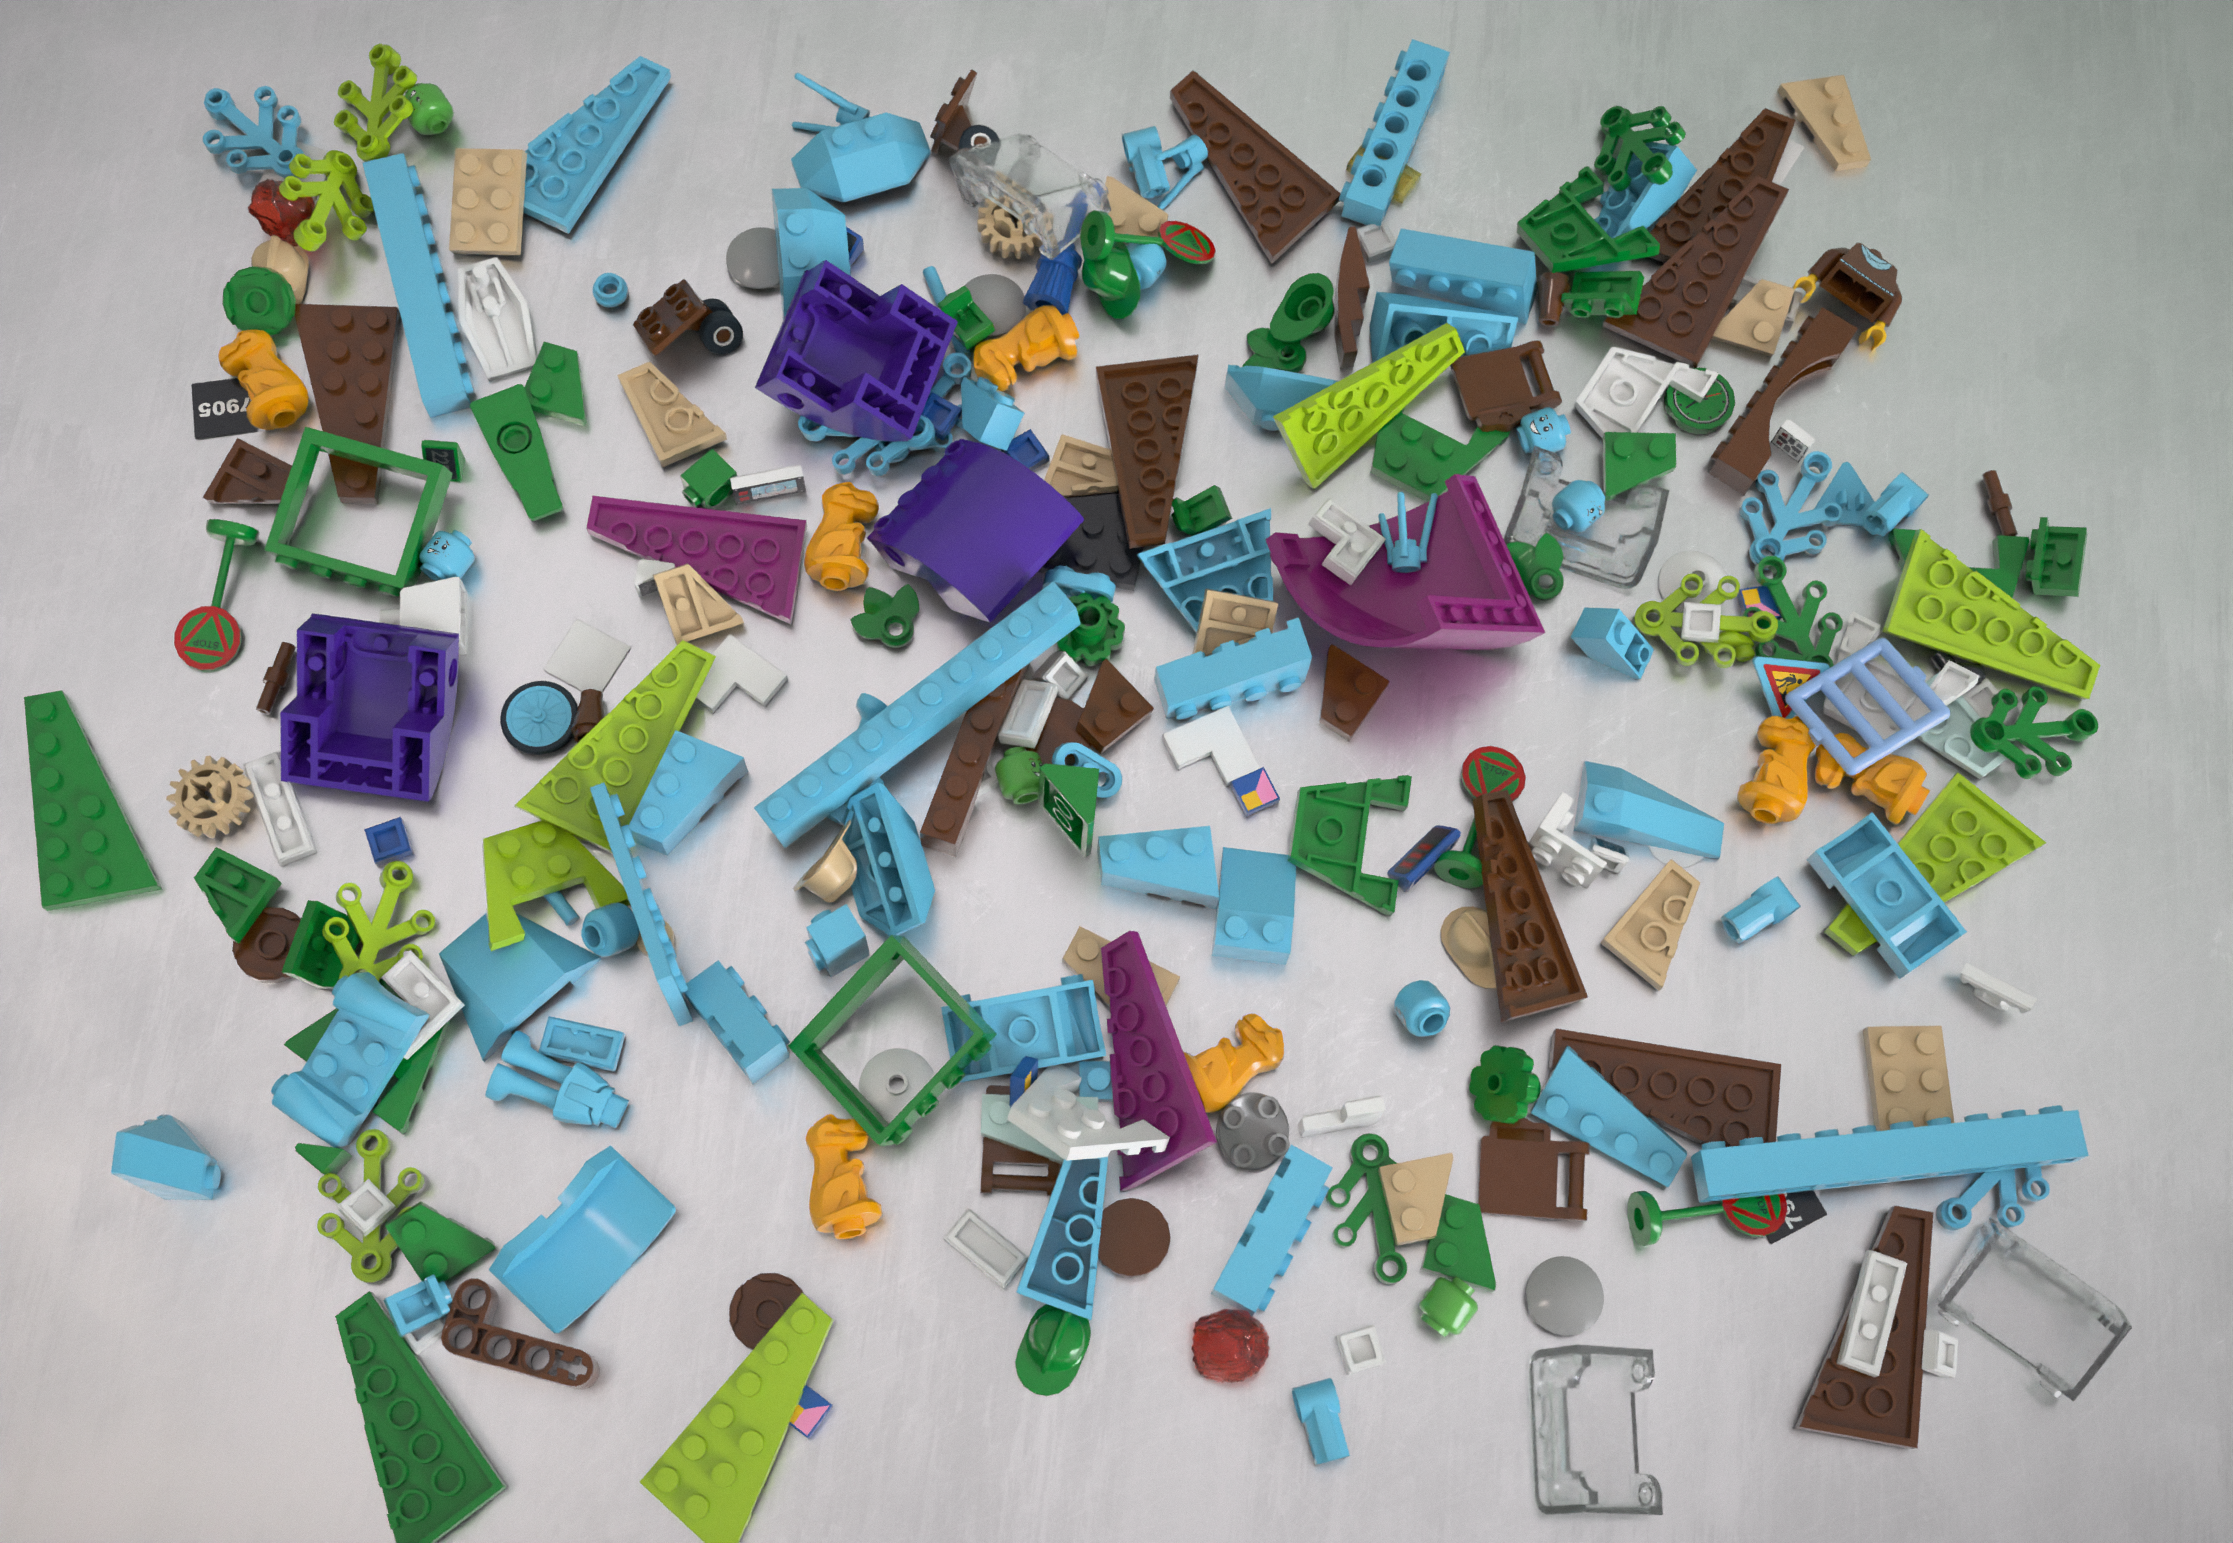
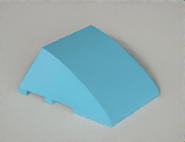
M1271 508L1203 533L1136 554L1196 633L1206 588L1273 601L1271 552L1265 540L1270 536Z
M487 912L439 953L455 995L465 1004L462 1012L484 1062L510 1040L513 1035L511 1032L569 981L574 984L597 964L601 957L517 913L516 915L525 932L524 940L491 951L488 943Z

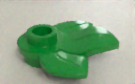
M1257 328L1247 333L1248 345L1254 354L1242 367H1267L1299 373L1303 369L1307 356L1304 347L1300 344L1301 340L1281 342L1273 337L1269 328Z
M1545 533L1535 547L1532 544L1519 541L1507 544V548L1528 595L1533 594L1539 599L1548 600L1556 597L1561 592L1564 578L1559 569L1564 555L1560 544L1552 535ZM1548 575L1552 578L1553 582L1550 586L1543 587L1539 583L1540 577Z
M906 584L892 597L879 589L868 587L863 600L865 613L858 614L850 619L854 630L863 638L880 639L885 645L892 648L907 645L914 635L912 621L919 613V600L914 589L909 584ZM894 627H899L903 630L897 636L890 634V630Z

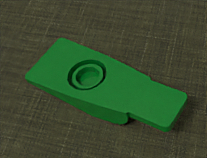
M517 384L471 402L470 408L509 485L515 494H519L529 519L536 521L561 511L563 504L552 481L554 480V474L549 455L524 386Z

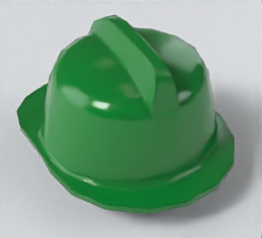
M1114 242L1109 255L1099 261L1087 259L1083 254L1082 280L1085 286L1098 294L1108 315L1115 319H1125L1130 316L1137 308L1140 299V282L1126 245L1123 242Z
M1309 273L1291 284L1270 322V332L1276 340L1295 342L1313 333H1317L1329 325L1335 311L1333 283L1329 278L1320 273Z
M1045 1304L1036 1311L1019 1346L1015 1362L1017 1376L1024 1387L1034 1394L1049 1396L1058 1394L1070 1386L1077 1375L1089 1345L1091 1329L1087 1318Z

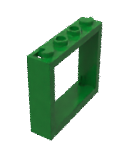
M305 427L264 550L276 557L275 563L289 568L297 569L298 564L310 567V573L331 579L332 573L344 576L343 582L365 588L366 583L379 586L378 592L399 597L400 591L403 588L415 586L418 583L422 566L419 554L433 537L453 473L442 464ZM319 452L426 481L396 575L289 546Z
M890 935L788 1047L879 1146L899 1145L909 1137L913 1131L910 1126L920 1116L922 1118L926 1117L939 1104L937 1098L946 1088L948 1090L954 1088L964 1078L965 1072L963 1070L972 1060L976 1062L988 1053L992 1047L989 1042L997 1033L906 937ZM905 960L974 1034L888 1124L820 1049L896 967Z

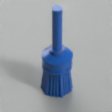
M1085 187L1077 188L1061 238L1057 239L1055 243L1044 245L1041 249V257L1036 263L1037 273L1023 299V304L1030 308L1029 310L1031 311L1041 306H1054L1061 315L1068 313L1073 282L1077 280L1078 270L1082 265V258L1075 251L1076 246L1073 243L1090 195V191Z

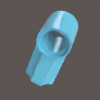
M1152 126L1122 134L1128 164L1133 166L1141 196L1152 199L1168 192L1170 186L1162 160L1157 161L1155 159L1157 154L1162 153L1157 128Z
M1901 472L1881 493V497L1861 516L1864 521V528L1872 535L1877 534L1884 537L1904 517L1907 519L1928 498L1929 494L1905 473Z
M1779 876L1754 891L1749 899L1724 914L1720 919L1728 936L1740 944L1769 924L1775 925L1801 906Z
M1327 1378L1293 1387L1292 1396L1300 1422L1305 1425L1315 1465L1350 1456L1338 1415L1341 1412L1340 1404L1332 1379Z

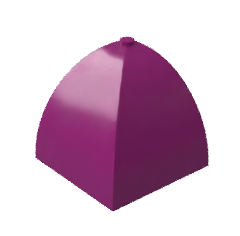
M1454 474L1445 481L1448 491L1439 495L1427 546V562L1421 563V569L1416 572L1399 573L1392 571V565L1387 564V550L1385 543H1383L1352 585H1349L1322 565L1325 558L1336 546L1335 543L1325 536L1299 538L1298 534L1275 532L1265 539L1271 552V560L1277 567L1286 588L1296 603L1320 627L1345 641L1379 648L1492 650L1522 644L1545 633L1476 476ZM1430 501L1406 512L1407 539L1416 540V546L1418 547ZM1398 515L1386 520L1394 547L1395 541L1399 540ZM1380 522L1369 525L1370 528L1382 535Z

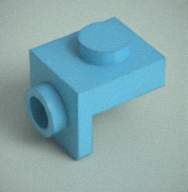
M433 1274L426 1277L424 1281L385 1298L384 1303L399 1337H402L445 1317L450 1311L448 1304L452 1303V1298L445 1282H437Z

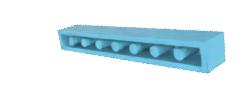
M404 153L364 162L363 167L422 402L430 418L470 408L469 394L475 393L469 372L463 373L461 364L466 363L467 360L461 342L455 343L453 334L459 332L453 311L447 312L445 305L451 302L446 282L440 283L438 274L444 273L438 252L432 253L430 245L435 244L436 240L431 224L424 223L423 215L429 213L423 194L417 195L415 187L421 185L416 166L408 165Z

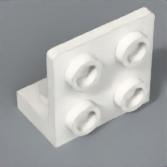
M1562 792L1528 844L1535 861L1544 866L1551 865L1560 871L1562 877L1570 884L1588 888L1607 863L1563 834V831L1574 816L1568 810L1575 799Z

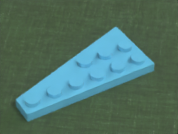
M639 56L609 80L610 85L596 96L591 94L583 100L584 105L572 115L568 112L532 140L525 151L527 153L523 213L569 234L671 78L670 69Z
M605 783L590 787L656 980L678 1026L693 1022L683 992L688 991V987L683 973L678 966L673 944L666 932L662 913L655 901L651 888L645 889L641 879L646 878L647 875L640 857L633 858L630 848L636 846L628 824L622 826L619 820L620 816L625 815L617 793L610 796Z

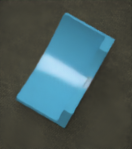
M611 1145L585 1162L575 1178L558 1196L557 1199L562 1204L547 1219L541 1214L526 1229L506 1243L489 1268V1271L553 1333H560L601 1298L644 1253L676 1211L675 1206Z

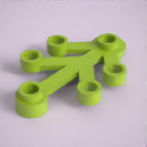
M377 44L369 52L371 65L375 68L371 101L362 95L361 88L351 80L343 82L338 89V96L348 104H353L368 118L367 132L358 125V118L346 109L339 111L334 118V125L343 133L350 134L358 142L356 152L358 157L364 162L388 156L390 143L387 141V138L403 119L408 118L413 112L412 103L403 94L415 85L417 75L405 65L400 66V54L386 44ZM393 74L395 84L386 93L388 75ZM390 110L392 114L382 124L383 117Z
M338 150L329 151L323 160H311L307 155L297 154L289 163V169L296 177L287 176L279 186L280 193L291 201H295L299 197H319L310 219L303 220L294 230L293 236L296 243L307 251L319 249L326 240L327 231L324 224L332 206L342 224L344 235L351 240H359L367 231L365 222L359 217H369L374 211L371 197L361 193L354 179L357 175V167L353 159L348 154ZM309 174H324L327 177L326 181L302 182L298 178H306ZM341 184L343 185L350 200L352 201V211L359 217L352 215L342 193L339 190Z
M1687 574L1684 576L1681 586L1662 602L1648 601L1640 605L1636 610L1634 618L1635 625L1642 634L1659 636L1676 654L1677 661L1683 666L1693 665L1698 659L1699 650L1694 643L1681 640L1672 629V627L1682 628L1683 613L1673 611L1688 597L1694 598L1701 593L1703 580L1697 574ZM1733 576L1722 577L1718 582L1717 589L1700 603L1721 605L1726 600L1734 599L1740 589L1739 581ZM1688 581H1694L1698 584V588L1693 591L1688 590L1685 584ZM1730 583L1735 587V590L1727 593L1723 591L1722 585ZM1758 611L1751 617L1720 615L1719 630L1748 632L1751 639L1756 642L1770 641L1775 636L1778 628L1776 617L1768 611ZM1649 613H1656L1660 619L1657 622H1650L1646 616ZM1761 619L1767 620L1770 627L1761 629L1757 626L1756 622ZM1719 640L1718 643L1699 642L1711 654L1713 662L1717 667L1725 669L1733 665L1736 652L1732 646L1721 644ZM1689 649L1693 651L1694 657L1685 659L1681 656V651ZM1722 651L1728 652L1731 659L1721 661L1717 654Z
M393 861L388 863L382 870L379 881L384 890L372 923H370L360 903L362 892L359 886L354 883H345L337 891L336 901L347 912L363 944L358 958L346 938L349 926L344 919L334 917L329 919L324 925L323 936L332 943L344 967L339 975V980L346 975L350 977L354 973L369 972L379 982V979L404 957L405 951L411 950L422 960L423 953L420 947L415 944H407L401 948L397 956L374 964L380 949L415 934L425 935L435 925V917L430 911L418 910L410 920L387 929L399 894L404 892L413 881L412 869L406 863ZM400 870L403 872L404 880H396L392 876V871ZM345 890L353 892L355 900H345L342 892ZM416 918H425L428 921V927H419L416 923ZM329 926H340L342 935L335 936L331 934Z
M369 1129L358 1137L356 1149L358 1154L364 1158V1182L369 1179L381 1191V1161L389 1155L391 1141L382 1131ZM370 1138H377V1147L374 1150L367 1151L365 1147L366 1142ZM413 1167L405 1168L399 1173L398 1184L386 1196L395 1205L396 1209L411 1193H415L423 1187L425 1181L423 1174ZM412 1173L416 1174V1184L407 1187L405 1185L406 1177ZM325 1174L318 1182L320 1194L328 1199H334L338 1204L351 1194L345 1188L344 1180L336 1174ZM337 1180V1189L332 1193H327L325 1189L327 1182ZM412 1206L403 1208L399 1212V1214L403 1213ZM326 1213L319 1218L317 1222L319 1233L327 1238H333L352 1256L351 1270L356 1278L366 1283H376L384 1279L390 1272L392 1267L391 1254L398 1245L390 1233L380 1241L381 1225L388 1218L366 1237L363 1236V1243L344 1228L345 1224L340 1216L334 1213ZM330 1219H336V1229L327 1233L325 1231L326 1222ZM375 1255L377 1258L375 1267L366 1269L364 1266L365 1259L368 1256Z

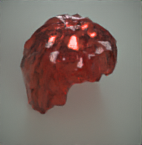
M266 179V181L259 182L252 192L251 204L248 206L249 213L259 221L261 229L269 236L276 235L282 241L292 246H298L293 233L303 220L310 219L315 207L313 198L299 197L297 200L291 201L283 197L279 191V186L283 180L274 181L273 179Z
M1223 1309L1210 1315L1202 1316L1195 1322L1193 1345L1191 1347L1194 1354L1192 1359L1199 1374L1203 1375L1204 1378L1221 1383L1243 1382L1245 1379L1257 1374L1269 1357L1268 1332L1265 1330V1326L1246 1310Z

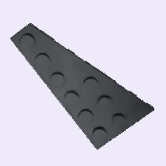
M1119 493L1067 498L1066 500L1085 520L1038 572L1046 573V571L1054 569L1055 566H1066L1077 573L1088 575L1093 572L1103 573L1110 577V581L1116 585V588L1134 591L1141 561L1136 554L1143 552V547L1129 549Z

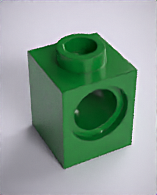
M711 449L680 475L684 487L682 494L693 507L700 505L702 508L714 510L733 494L730 478L736 477L737 472L719 454Z

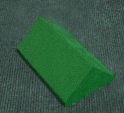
M1045 763L1039 768V804L1086 858L1091 854L1099 769Z

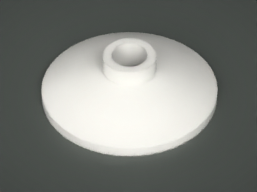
M1684 551L1673 555L1664 563L1658 575V590L1661 598L1664 600L1681 586L1684 576L1687 574H1697L1703 580L1702 591L1697 597H1688L1684 602L1700 603L1717 589L1719 580L1727 576L1723 567L1711 556L1697 551ZM1688 581L1685 587L1693 591L1698 588V584L1694 581ZM1729 583L1722 585L1723 591L1727 593L1729 591ZM1684 602L1674 611L1683 613Z
M901 1048L885 1050L875 1055L864 1067L860 1076L859 1092L889 1124L934 1077V1073L928 1062L911 1050ZM895 1077H899L904 1081L903 1087L899 1090H894L889 1086L890 1081Z

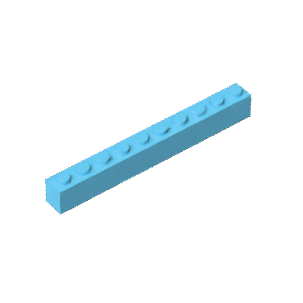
M1053 581L756 805L754 809L783 847H788L846 803L850 797L859 793L1079 626L1080 620L1077 608Z
M2058 1105L2038 1109L2039 1114L2026 1115L2025 1110L2020 1109L2001 1113L2002 1118L1989 1119L1987 1113L1966 1116L1964 1117L1965 1122L1951 1123L1950 1117L1928 1120L1927 1126L1914 1127L1913 1121H1905L1889 1125L1890 1130L1876 1131L1875 1125H1867L1853 1128V1134L1839 1135L1838 1129H1829L1815 1132V1138L1801 1139L1800 1133H1792L1778 1136V1142L1763 1143L1762 1137L1743 1139L1739 1141L1740 1146L1726 1147L1724 1141L1709 1142L1701 1145L1702 1150L1692 1155L1691 1161L1700 1203L2073 1163L2089 1155L2078 1110L2063 1111L2062 1106Z

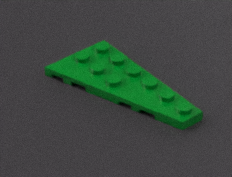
M60 690L24 697L42 908L46 911L162 890L158 879L154 876L148 864V859L143 849L140 847L132 831L133 828L100 766L101 763L84 734L85 731L68 696Z
M369 1291L335 1317L347 1363L350 1364L356 1387L354 1390L357 1402L361 1406L365 1422L364 1429L379 1487L383 1491L388 1510L387 1517L396 1543H435L505 1490L507 1486L403 1336L399 1337L392 1319L374 1293Z

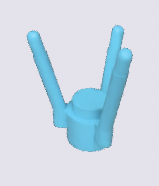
M800 73L794 75L795 79L840 106L836 115V122L840 123V125L870 117V110L849 102ZM796 121L792 123L793 128L814 132L834 127Z
M1192 135L1173 148L1155 156L1157 161L1173 156L1179 168L1189 169L1157 206L1162 210L1195 174L1204 169L1201 162L1208 157V151L1203 140L1197 135ZM1133 166L1129 167L1130 172H1134Z
M1398 492L1399 540L1395 541V547L1393 546L1385 514L1380 513L1378 515L1382 535L1386 538L1384 543L1387 550V564L1392 565V571L1399 573L1416 572L1421 569V563L1427 562V546L1438 499L1436 493H1433L1430 498L1419 547L1416 546V540L1407 539L1406 507L1403 492Z

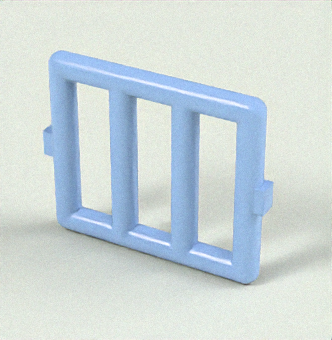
M1886 638L1875 640L1790 691L1785 697L1786 703L1809 728L1808 734L1816 746L1822 744L1848 775H1856L1950 716L1949 708L1925 682L1926 675L1918 666L1912 668ZM1881 654L1931 712L1913 721L1864 664ZM1851 672L1901 730L1884 740L1834 682ZM1821 690L1870 746V749L1853 758L1804 700Z

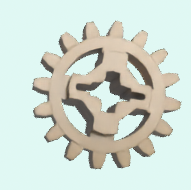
M1008 186L1007 194H1003L998 189L995 190V199L986 197L984 199V207L978 209L979 220H977L978 232H981V242H990V252L992 253L1001 249L1002 258H1006L1009 252H1014L1016 259L1021 258L1022 251H1026L1030 256L1034 255V245L1042 248L1044 246V239L1050 237L1051 213H1047V202L1039 203V194L1037 192L1033 193L1030 197L1027 196L1026 187H1022L1019 193H1014L1012 186ZM1011 217H1014L1017 228H1014V222H1012Z
M206 756L204 765H201L194 759L191 761L192 770L189 772L181 768L178 770L182 777L181 781H171L169 784L176 789V793L166 796V800L175 805L168 812L171 816L178 819L176 822L178 826L185 831L188 830L196 837L204 833L209 838H214L216 829H219L224 834H228V824L231 822L239 826L242 824L238 815L240 812H250L251 809L244 804V801L253 798L254 794L246 789L251 784V780L243 774L244 771L235 763L232 764L224 757L216 761L211 756ZM205 791L212 794L211 797L216 800L215 803L208 799L209 797L205 794Z

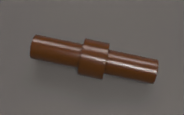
M1990 470L1985 472L1982 476L1990 497L1987 502L1991 514L1996 515L2002 535H2018L2010 512L2013 507L2009 495L2003 492L1997 471Z
M282 642L273 666L267 668L263 678L265 686L256 706L257 711L270 714L279 690L285 688L289 678L287 670L296 646L293 644Z

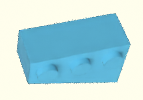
M675 730L629 824L635 843L668 856L700 822L699 819L714 804L717 805L722 800L724 793L738 779L741 780L747 774L748 769L744 757Z
M1210 826L1098 836L1097 853L1101 885L1146 895L1151 893L1170 897V900L1193 902L1216 910L1219 901V891Z
M718 960L686 983L688 991L683 992L685 997L752 1084H755L790 1057L786 1045L790 1043L789 1039L777 1024L772 1027L764 1017L767 1011L756 996L752 995L749 998L741 989V986L745 983L732 966L725 969Z

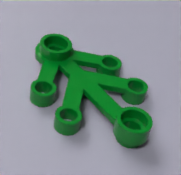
M1614 106L1602 115L1600 120L1601 130L1606 138L1600 155L1595 159L1594 166L1601 175H1609L1607 181L1615 191H1623L1631 183V177L1627 170L1633 153L1643 163L1641 171L1650 183L1662 185L1672 177V164L1665 154H1653L1645 145V143L1665 140L1670 146H1674L1685 138V130L1679 122L1670 123L1671 115L1664 106H1658L1653 110L1634 114L1626 108ZM1645 124H1651L1653 126V128L1639 131H1633L1631 129L1632 127L1641 126ZM1619 138H1621L1623 143L1616 160L1613 157V153Z
M1776 556L1763 558L1756 565L1754 576L1759 584L1768 588L1782 616L1783 621L1777 619L1778 628L1775 635L1794 642L1800 654L1779 647L1778 643L1771 639L1768 642H1760L1755 648V655L1821 662L1828 664L1829 667L1834 666L1829 653L1836 633L1842 629V618L1834 612L1825 614L1818 621V629L1821 634L1815 648L1809 638L1819 604L1827 595L1825 584L1815 580L1803 588L1802 596L1805 601L1800 615H1798L1782 583L1787 572L1785 563ZM1763 569H1769L1773 574V578H1766L1763 574ZM1810 587H1814L1819 591V598L1811 595ZM1749 607L1740 616L1747 617L1748 613H1756L1762 610L1757 607ZM1764 619L1758 620L1756 623L1761 629L1770 627L1769 622ZM1826 619H1830L1835 623L1834 630L1826 626ZM1763 645H1767L1772 649V656L1764 654L1762 650Z
M2033 686L2023 693L2021 697L2023 707L2014 724L2005 726L2003 722L2006 715L2017 706L2018 699L2013 691L2009 689L2000 690L1991 699L1993 709L1989 717L1980 718L1971 725L1970 736L1974 744L1982 751L1988 753L2000 752L2015 763V770L2023 779H2031L2040 773L2042 769L2041 762L2034 755H2026L2010 741H2019L2044 759L2046 769L2053 776H2061L2069 771L2072 767L2070 757L2064 752L2055 750L2040 738L2067 736L2073 741H2084L2097 732L2098 721L2096 717L2086 709H2078L2064 721L2033 723L2039 709L2048 701L2046 692L2038 686Z
M1367 1133L1359 1136L1354 1141L1350 1152L1353 1164L1340 1182L1333 1185L1326 1194L1327 1204L1331 1208L1342 1209L1350 1201V1191L1364 1174L1366 1175L1367 1192L1346 1221L1334 1229L1332 1239L1338 1247H1350L1356 1241L1357 1231L1372 1212L1380 1256L1375 1262L1374 1272L1382 1283L1393 1285L1405 1277L1407 1262L1401 1254L1395 1252L1390 1218L1378 1169L1382 1166L1397 1163L1389 1157V1147L1386 1141L1379 1135ZM1364 1148H1373L1376 1152V1158L1374 1160L1366 1159L1363 1156ZM1339 1190L1343 1192L1345 1201L1343 1203L1334 1202L1331 1197L1333 1191ZM1340 1229L1350 1231L1351 1240L1349 1242H1343L1339 1239L1338 1231ZM1386 1262L1393 1263L1396 1267L1395 1275H1386L1383 1272V1264Z

